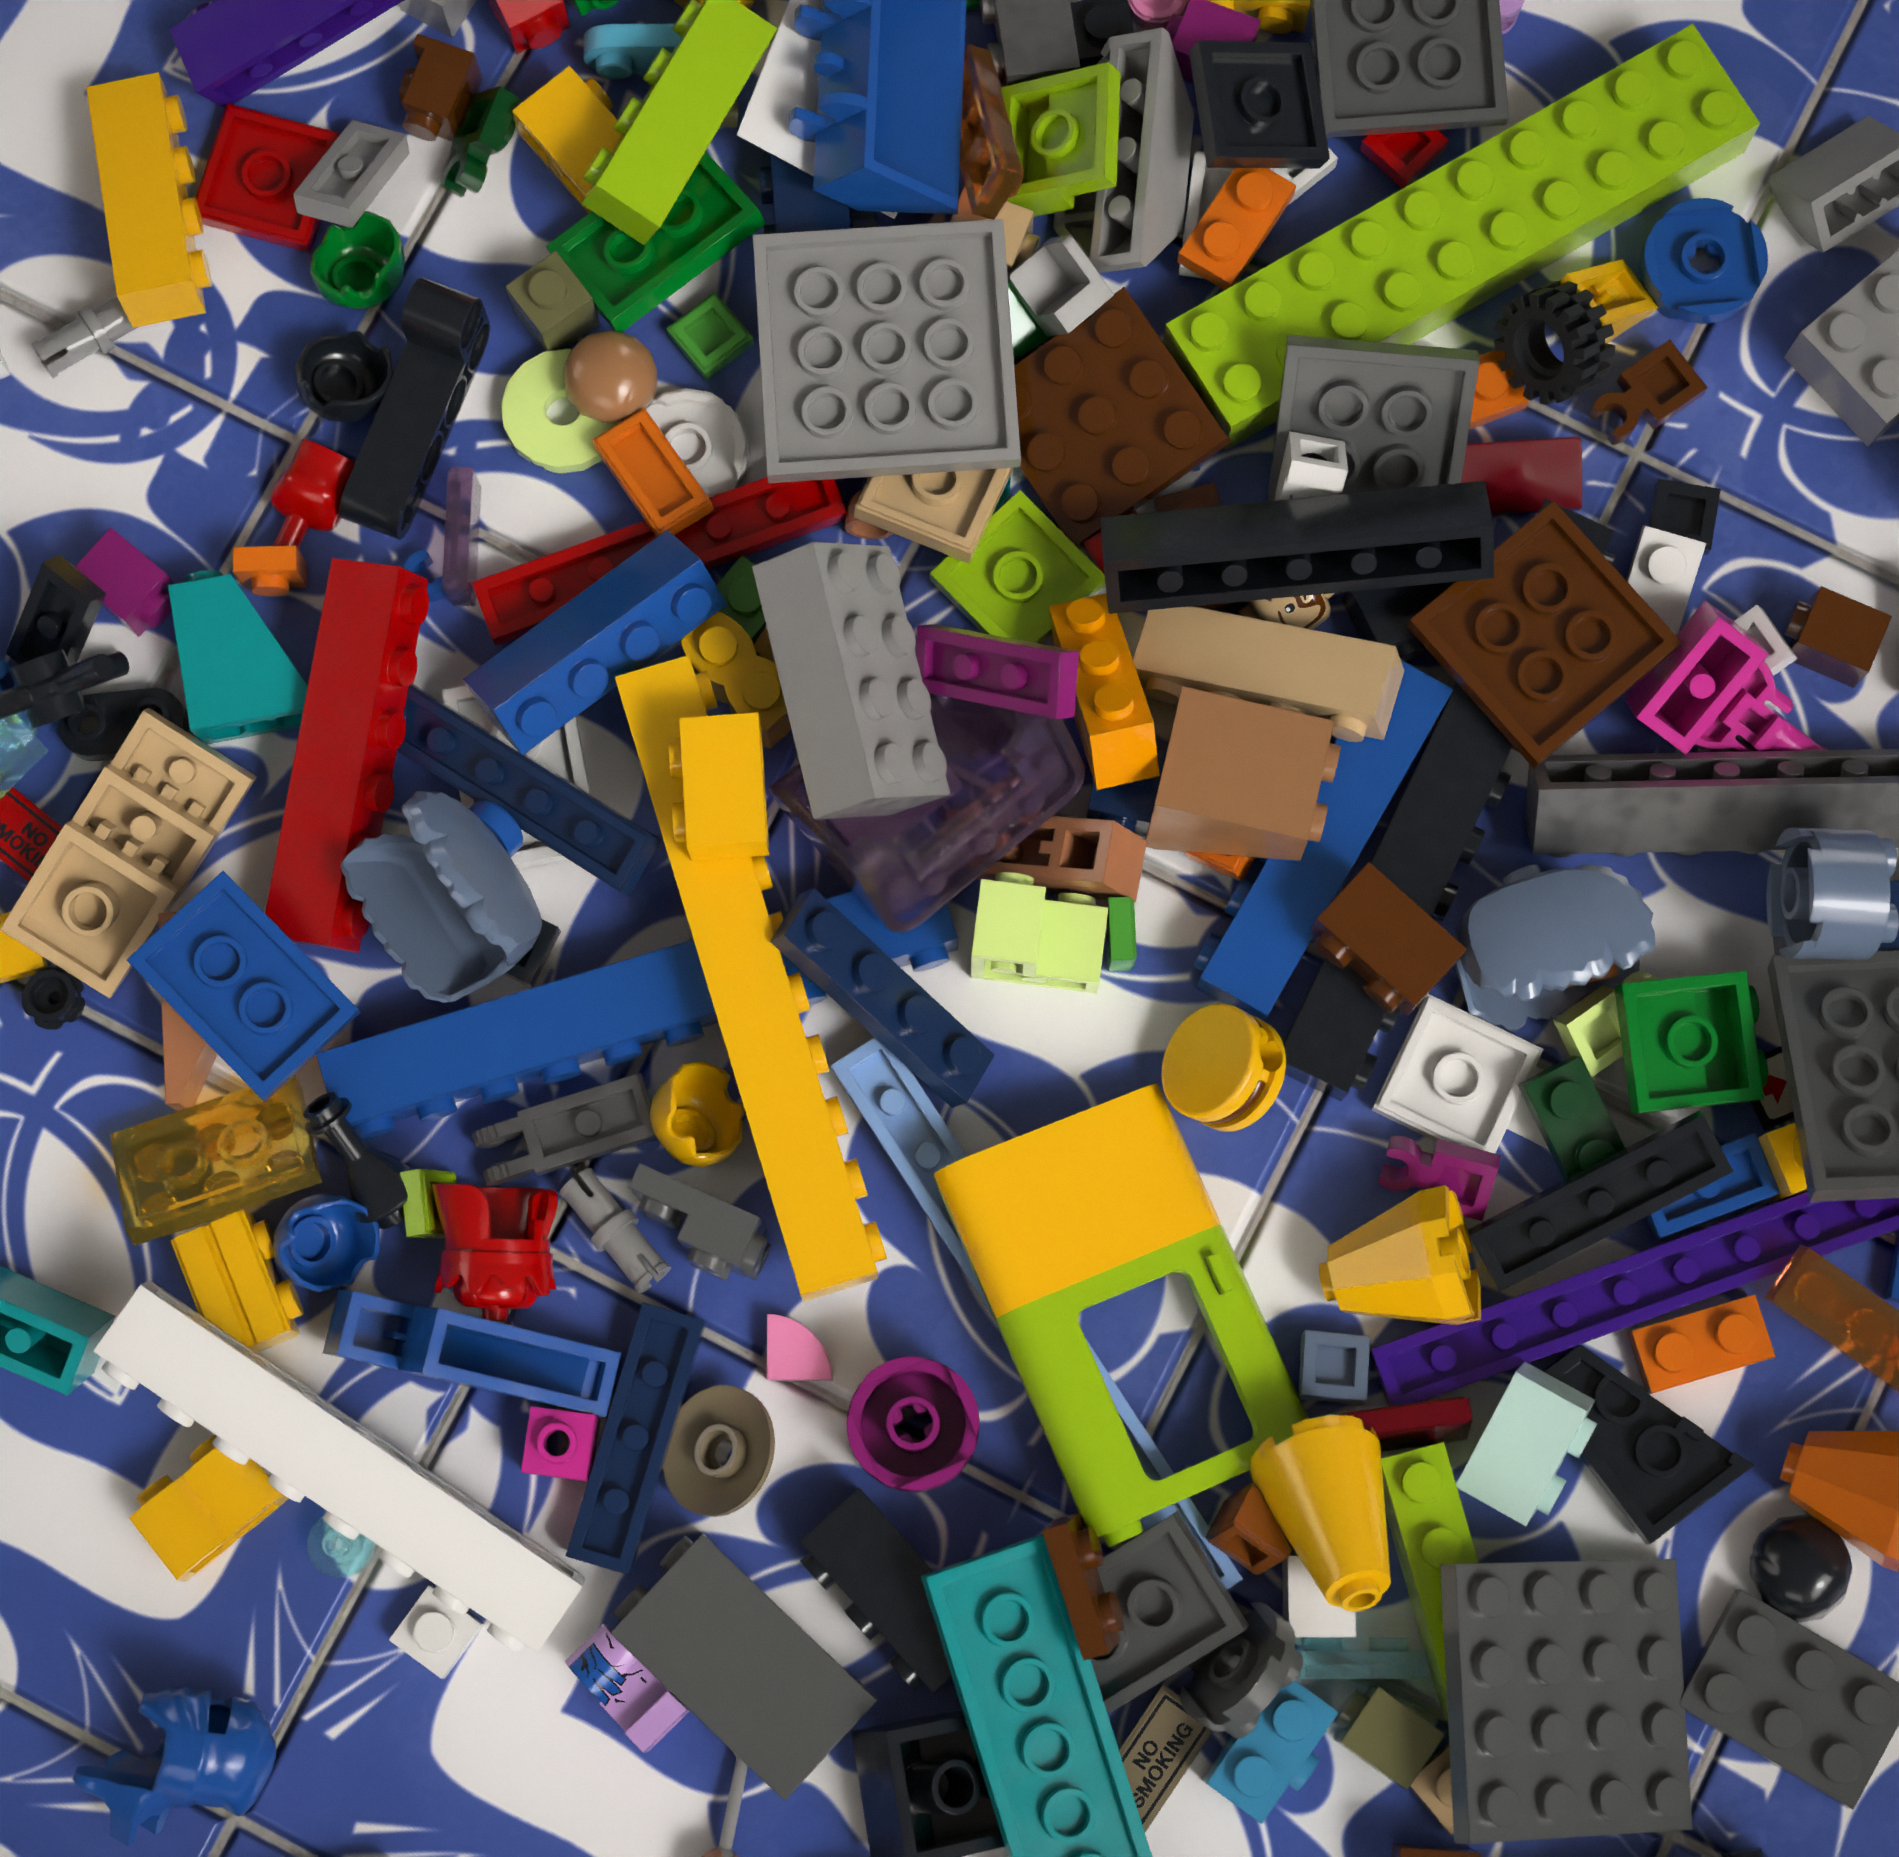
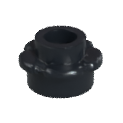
M53 967L44 968L35 973L27 982L22 994L23 1009L27 1015L35 1018L34 1021L37 1026L47 1030L60 1029L63 1023L75 1022L81 1016L85 1007V999L81 997V992L84 990L83 983L65 970L59 972ZM53 993L60 995V1000L57 1004H50L49 997Z

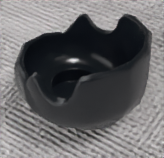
M360 331L343 335L325 334L311 341L304 347L294 370L298 393L304 404L321 418L342 423H357L375 414L393 376L391 354L388 348H376Z
M1807 1515L1778 1518L1757 1536L1753 1545V1553L1750 1555L1749 1572L1761 1595L1762 1601L1800 1623L1823 1619L1843 1601L1852 1575V1562L1846 1544L1839 1534L1819 1520Z

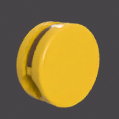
M1211 1004L1200 1008L1188 1016L1172 1035L1162 1062L1161 1076L1163 1089L1169 1103L1179 1113L1218 1131L1231 1132L1241 1130L1259 1120L1276 1100L1284 1081L1286 1054L1279 1034L1270 1024L1233 1005Z

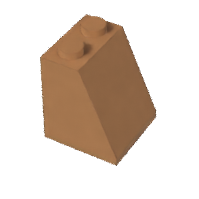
M1182 686L1146 837V847L1158 850L1205 852L1301 861L1308 840L1320 842L1326 820L1328 805L1318 803L1317 798L1321 781L1333 782L1340 755L1341 745L1329 743L1334 721Z

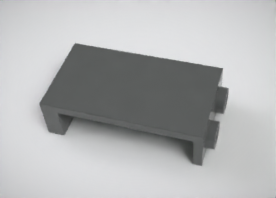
M702 1534L693 1542L685 1535L660 1561L659 1565L666 1573L648 1592L641 1584L638 1585L616 1608L613 1614L621 1622L610 1634L774 1792L786 1801L878 1698L863 1683L854 1679L715 1546L716 1543L711 1538Z

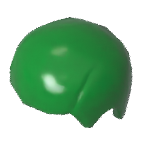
M365 211L352 228L331 224L324 235L321 245L317 246L311 256L310 275L323 298L331 304L353 309H366L386 301L397 291L402 283L405 254L400 235L389 219L370 211Z

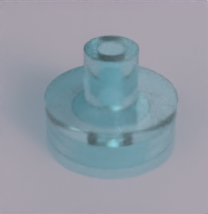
M322 1517L311 1528L307 1540V1550L311 1562L320 1572L331 1577L345 1578L361 1573L370 1565L377 1549V1544L361 1533L356 1540L349 1539L330 1527ZM340 1538L342 1546L338 1550L336 1548V1541Z

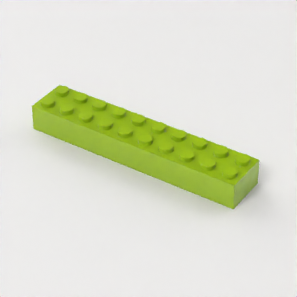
M1691 24L1166 323L1163 343L1230 439L1231 443L1224 447L1225 450H1228L1277 422L1287 335L1411 345L1743 154L1760 122L1694 24Z

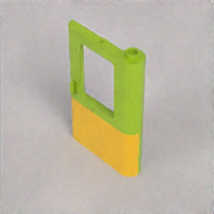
M1158 1083L1140 1088L967 1156L945 1166L932 1175L1076 1508L1080 1513L1085 1528L1091 1526L1095 1530L1097 1538L1103 1535L1108 1547L1145 1532L1140 1521L1141 1518L1249 1471L1251 1457L1261 1443L1273 1436L1275 1445H1278L1294 1436L1291 1425L1309 1419L1301 1400L1298 1399L1295 1386ZM1176 1272L1185 1276L1252 1424L1253 1435L1244 1444L1167 1478L1155 1481L1148 1478L1143 1471L1078 1319L1079 1314L1084 1309Z

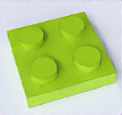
M1021 490L991 516L970 564L948 556L929 573L930 581L981 633L1042 644L1052 635L1049 606L1094 596L1106 585L1105 575Z

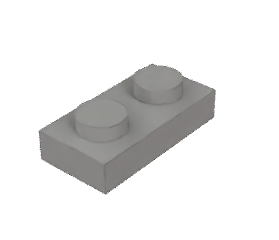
M352 120L293 193L297 213L352 228L409 155L407 135Z

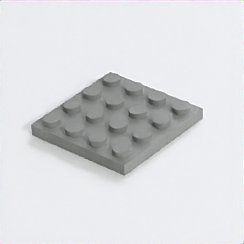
M1003 219L753 235L768 483L1021 467Z

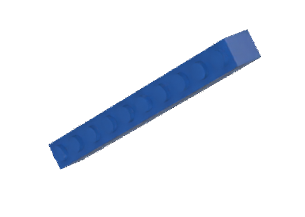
M936 866L827 899L899 967L911 964L913 972L933 969L949 962L948 953L958 950V936ZM789 910L782 912L783 920L788 914ZM693 939L319 1052L316 1056L326 1092H335L339 1098L346 1097L349 1099L352 1107L345 1118L362 1140H369L393 1132L395 1130L394 1121L418 1114L419 1120L425 1122L449 1116L457 1111L456 1102L480 1095L482 1103H489L511 1097L519 1093L517 1084L538 1077L543 1078L544 1084L568 1080L581 1073L579 1065L601 1058H604L606 1065H615L633 1060L643 1054L641 1046L666 1039L667 1046L669 1047L695 1041L704 1036L703 1027L719 1022ZM780 952L787 976L800 972L809 1005L811 1006L827 999V994Z

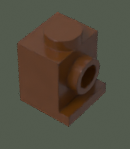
M417 34L413 46L419 62L416 68L410 66L406 70L399 90V100L402 102L406 113L402 127L413 136L426 141H435L437 137L453 142L471 95L477 93L483 79L478 62L473 52Z

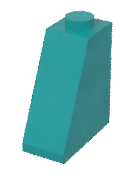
M204 570L187 575L183 583L168 585L190 731L197 739L205 744H213L300 728L308 685L232 575H223L222 572L217 570Z

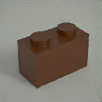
M1370 862L1317 917L1311 928V931L1318 937L1314 944L1325 958L1340 969L1350 965L1367 981L1363 988L1373 1001L1390 1013L1398 1008L1405 1016H1408L1467 950Z

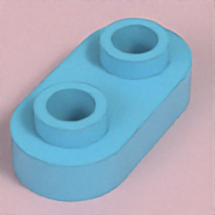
M675 24L598 25L588 29L584 34V62L589 67L595 69L599 76L608 79H623L629 77L632 73H646L660 49L663 47L672 53L681 36L672 30Z

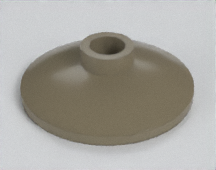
M717 1385L706 1388L693 1395L681 1406L663 1466L664 1478L668 1489L681 1506L699 1515L719 1517L741 1509L756 1496L768 1477L775 1451L774 1428L765 1406L752 1393L730 1385ZM732 1448L731 1456H730L729 1460L727 1461L728 1453H729L730 1449Z

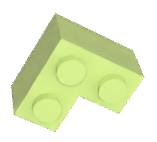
M999 872L995 874V881L981 879L971 954V978L1097 994L1108 907L1095 906L1096 898L1078 893L1058 894L1057 901L1045 900L1046 887L1034 886V878L1025 874Z

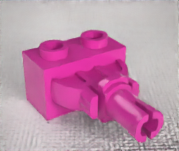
M1706 600L1676 635L1682 642L1678 649L1643 677L1624 699L1638 720L1684 754H1687L1694 744L1709 749L1753 752L1747 744L1736 737L1737 735L1742 736L1759 751L1828 750L1788 722L1772 706L1765 703L1766 700L1770 701L1786 714L1792 710L1794 705L1790 698L1776 689L1773 674L1765 661L1769 655L1753 635Z

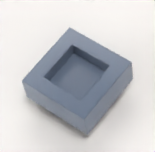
M1305 1330L1301 1335L1298 1399L1363 1405L1367 1401L1370 1336Z

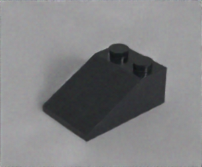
M962 1710L851 1731L871 1857H963L1005 1847Z

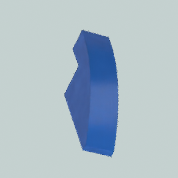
M338 1290L323 1349V1354L602 1417L607 1415L621 1356L620 1352L435 1307L409 1305L351 1290Z

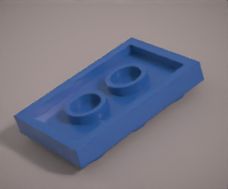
M224 871L217 875L126 959L264 1102L360 1013L359 1009Z

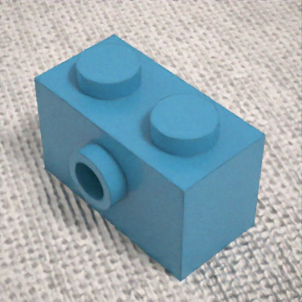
M1294 1681L1289 1686L1279 1690L1271 1703L1260 1713L1256 1726L1248 1735L1242 1738L1230 1737L1201 1780L1262 1824L1287 1787L1290 1786L1295 1791H1299L1313 1773L1320 1758L1313 1754L1312 1751L1339 1712L1300 1683Z

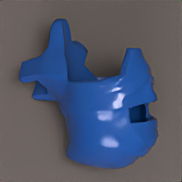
M167 1687L156 1692L147 1693L142 1698L138 1712L165 1730L158 1751L142 1760H138L123 1749L108 1757L106 1768L97 1766L77 1767L73 1780L80 1789L103 1799L111 1815L110 1836L126 1846L135 1844L138 1825L154 1835L161 1833L171 1807H189L197 1804L206 1807L223 1808L233 1815L240 1817L256 1802L271 1774L276 1758V1742L270 1731L269 1718L262 1708L253 1700H244L239 1697H230L225 1701L214 1700L211 1698V1689L199 1691L191 1687Z

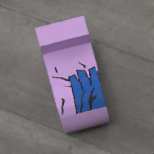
M603 1623L565 1660V1663L589 1691L601 1701L599 1704L621 1726L628 1738L641 1752H648L690 1710L610 1633L613 1630Z

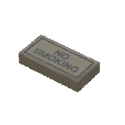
M1163 1684L1119 1747L1144 1832L1147 1831L1213 1732L1191 1717L1184 1710L1180 1696Z

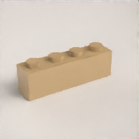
M1193 606L1148 610L1133 658L1143 691L1155 701L1169 705H1178L1181 688L1185 686L1333 720L1334 724L1331 735L1350 742H1361L1364 736L1384 740L1404 674L1402 662L1394 645Z

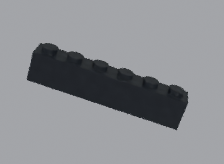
M1485 481L1101 517L1103 565L1109 614L1494 578V525Z

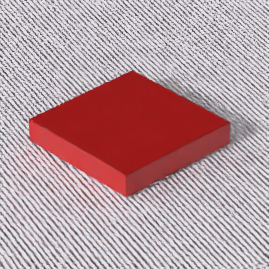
M227 103L195 197L203 225L311 253L321 219L297 213L293 193L341 133Z

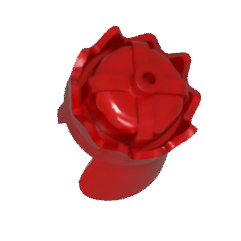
M432 1184L437 1212L445 1236V1251H441V1263L433 1293H441L443 1287H453L454 1297L462 1306L482 1308V1319L506 1322L508 1321V1309L529 1308L538 1296H548L550 1290H557L553 1270V1254L550 1253V1240H547L558 1206V1195L555 1190L545 1188L478 1187L469 1184Z

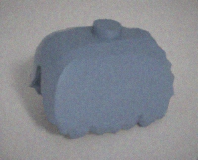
M416 791L402 805V811L408 820L412 837L403 834L393 836L384 833L378 838H365L357 845L356 849L352 850L340 863L341 871L345 876L346 887L350 896L363 902L362 913L364 918L372 924L373 935L384 945V950L392 956L394 961L402 964L401 973L411 989L419 990L426 999L437 1000L442 1003L454 1002L469 993L485 987L515 966L533 947L541 931L542 919L528 884L507 851L483 821L460 801L449 797L443 792Z
M1585 864L1575 868H1556L1541 873L1538 865L1525 866L1508 874L1503 879V886L1474 901L1460 919L1455 939L1467 950L1455 964L1469 1013L1494 1026H1501L1507 1032L1517 1031L1525 1025L1528 1016L1535 1020H1550L1554 1014L1561 1015L1602 985L1614 989V986L1622 984L1630 974L1639 971V959L1641 956L1651 953L1656 947L1655 932L1651 924L1654 913L1644 903L1641 891L1629 885L1627 877L1614 873L1610 867ZM1613 963L1617 965L1619 976L1588 982L1591 978L1604 977L1608 974Z

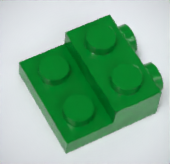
M1747 970L1623 983L1614 986L1631 1114L1747 1103L1764 1099L1762 1087H1765L1768 1081V1065L1763 1051L1757 1049L1754 1023L1759 1018V999L1755 988L1752 985H1748Z

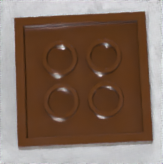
M1125 287L1117 291L1113 297L1069 334L1056 335L1014 366L1021 452L1020 469L1063 533L1079 550L1083 548L1084 541L1101 532V517L1132 513L1231 443L1224 430Z
M1554 501L1494 550V578L1455 582L1410 619L1407 625L1410 631L1534 769L1676 651L1682 643Z

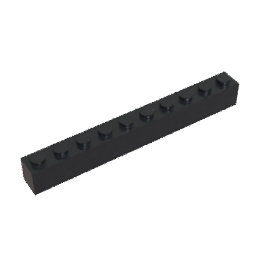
M1545 499L1539 512H1541L1545 507H1547L1552 501ZM1558 505L1612 564L1616 555L1606 551V548L1615 530ZM1457 682L1370 862L1430 917L1441 921L1446 916L1459 888L1448 882L1458 860L1467 865L1472 861L1485 833V830L1475 826L1484 805L1496 809L1512 776L1501 769L1510 750L1518 752ZM1324 958L1283 1044L1286 1054L1285 1075L1339 1101L1345 1098L1351 1087L1362 1092L1378 1059L1377 1056L1368 1052L1378 1030L1386 1034L1391 1032L1400 1014V1010L1396 1008L1390 1013L1373 1001L1363 988L1367 981L1350 965L1340 969L1327 958Z

